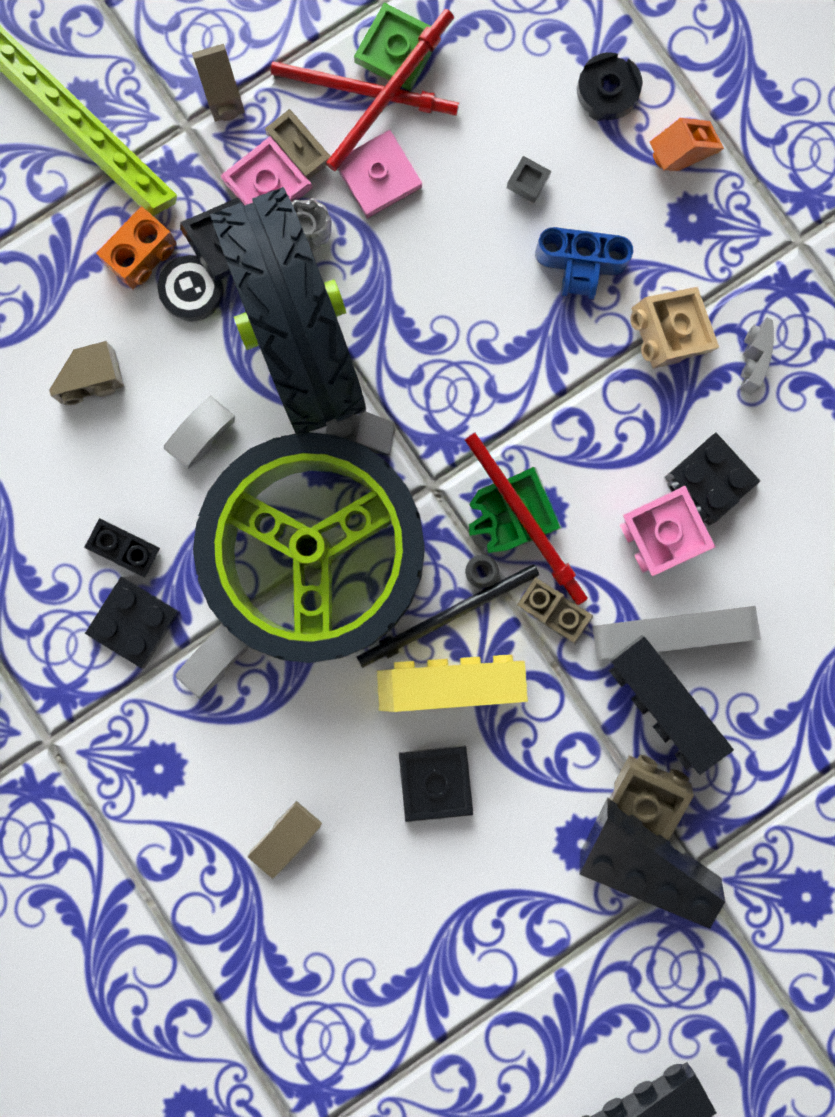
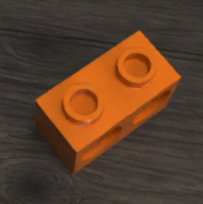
M141 206L96 254L105 266L133 290L137 285L144 284L150 278L152 270L160 261H165L172 255L177 243L171 232ZM149 235H157V238L152 243H144ZM127 258H135L132 265L122 267L123 262Z

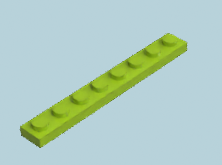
M0 25V71L138 205L146 209L152 216L175 205L177 194Z

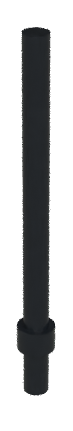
M532 564L394 637L389 635L381 639L379 645L356 656L362 668L385 656L389 659L400 653V648L539 576V572L536 566Z

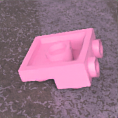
M686 486L624 514L625 523L620 524L628 543L635 540L640 552L634 556L642 572L644 573L649 570L652 576L715 548Z

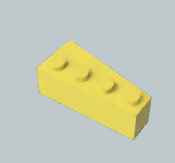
M513 655L492 656L493 663H481V657L460 658V665L448 666V659L427 660V667L415 668L414 661L394 662V669L377 670L379 711L401 712L528 702L525 661H513Z

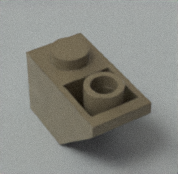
M107 341L73 349L49 389L50 396L61 404L75 405L83 402L85 397L92 395L98 397L109 396L116 392L115 389L124 387L113 347Z

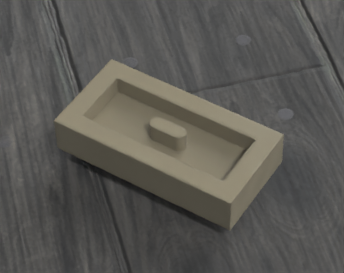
M288 109L265 128L266 135L274 139L308 180L327 166L326 162L330 158V154L291 109Z

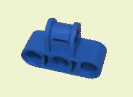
M549 227L540 234L535 257L542 266L564 269L561 296H567L569 293L588 296L589 300H594L599 274L611 276L621 274L628 266L634 249L631 241L624 236ZM544 244H555L559 250L550 252L545 249ZM579 247L587 248L591 255L582 256L576 249ZM609 252H619L623 260H614L610 257Z

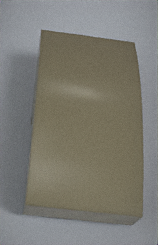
M536 577L517 604L518 607L574 645H576L593 619L592 614L565 598L562 593Z
M296 801L274 823L272 829L250 850L247 858L273 879L304 847L320 828L322 822Z

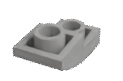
M768 317L759 326L753 325L743 341L748 344L743 355L749 358V361L740 374L744 380L739 389L750 395L761 387L772 357L774 325L773 320Z
M209 396L176 429L165 443L164 450L189 469L211 450L212 442L235 423V415L212 396Z
M222 624L176 673V678L200 700L224 677V671L248 650V645L231 634Z

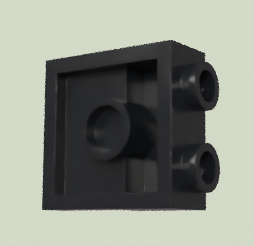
M717 432L711 435L665 476L669 482L667 486L671 492L686 486L703 523L705 522L708 526L716 523L760 482L759 478Z

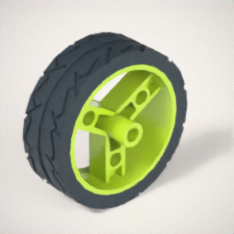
M282 187L252 198L253 203L243 206L241 202L210 215L246 311L233 316L246 350L260 347L295 434L298 436L305 432L327 426L326 422L336 419L339 422L354 414L357 415L365 412L366 404L337 319L338 316L347 313L335 279L323 282L296 211L286 190Z
M305 432L298 436L290 434L272 438L248 449L229 464V467L223 470L208 490L198 514L200 517L196 522L193 554L198 583L209 608L224 627L239 640L254 650L280 660L305 663L334 660L349 656L373 645L392 630L408 610L422 578L425 552L420 514L408 487L385 460L367 447L343 437ZM307 471L333 472L350 477L371 491L311 528L256 499L262 491L274 482L289 475ZM361 514L366 518V524L362 530H349L348 521L353 515ZM267 516L274 517V529L269 533H262L260 530L262 519ZM392 524L395 532L396 553L392 573L383 593L373 606L354 622L332 631V559ZM341 525L347 537L333 547L321 534ZM286 526L297 530L291 536L289 548L279 542V538ZM238 529L293 558L294 630L281 627L265 617L251 603L242 588L235 567V542ZM317 543L316 552L308 556L309 547ZM304 565L313 569H321V583L319 586L305 585ZM315 591L320 594L322 603L317 610L310 611L305 605V598L309 593Z

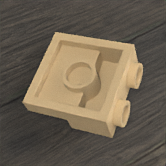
M698 287L648 296L631 308V325L635 330H639L643 340L641 346L642 356L646 361H650L653 369L676 364L689 357L711 353L719 348Z

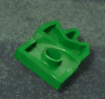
M536 467L529 468L508 478V481L545 535L562 528ZM494 483L477 491L469 506L472 509L480 510L483 516L469 524V536L490 534L492 539L487 544L488 553L507 551L533 541Z

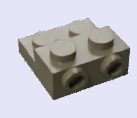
M629 755L614 782V791L609 799L618 804V808L628 816L632 814L642 821L643 826L657 836L660 834L669 840L694 797L692 783L689 782L688 776L679 770L671 769L668 773L657 768L658 764L648 756L639 755L638 758Z

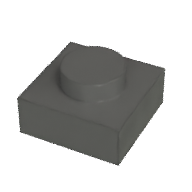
M523 156L508 180L506 188L535 203L550 178L551 170Z

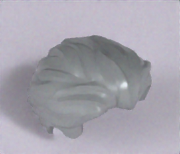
M314 198L294 200L292 205L311 251L314 252L321 245H325L330 239L331 217L326 206L317 202Z

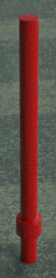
M444 9L433 25L426 27L418 37L419 43L327 160L326 165L331 170L337 171L429 51L433 52L441 42L440 36L454 19V15L450 10Z
M273 61L271 64V75L376 98L385 87ZM401 89L398 90L391 100L392 102L419 107L421 112L432 114V111H437L455 116L458 114L460 102L437 98L435 93L422 91L419 94Z
M476 432L466 437L464 441L552 568V576L559 586L563 585L576 605L585 602L588 597L575 580V572L569 563L565 564Z

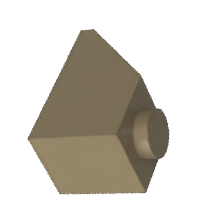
M224 43L193 52L192 56L214 121L233 120L238 115L245 113Z

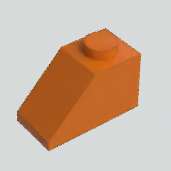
M681 117L649 142L654 151L653 158L656 164L663 170L680 171L724 149L710 121Z

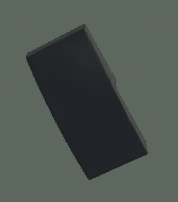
M101 518L98 519L84 546L85 549L144 578L160 550L159 547Z

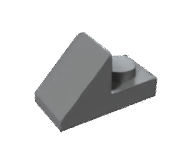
M365 411L360 413V415L354 414L339 422L336 419L327 422L325 434L351 440L377 454L390 455L395 422Z

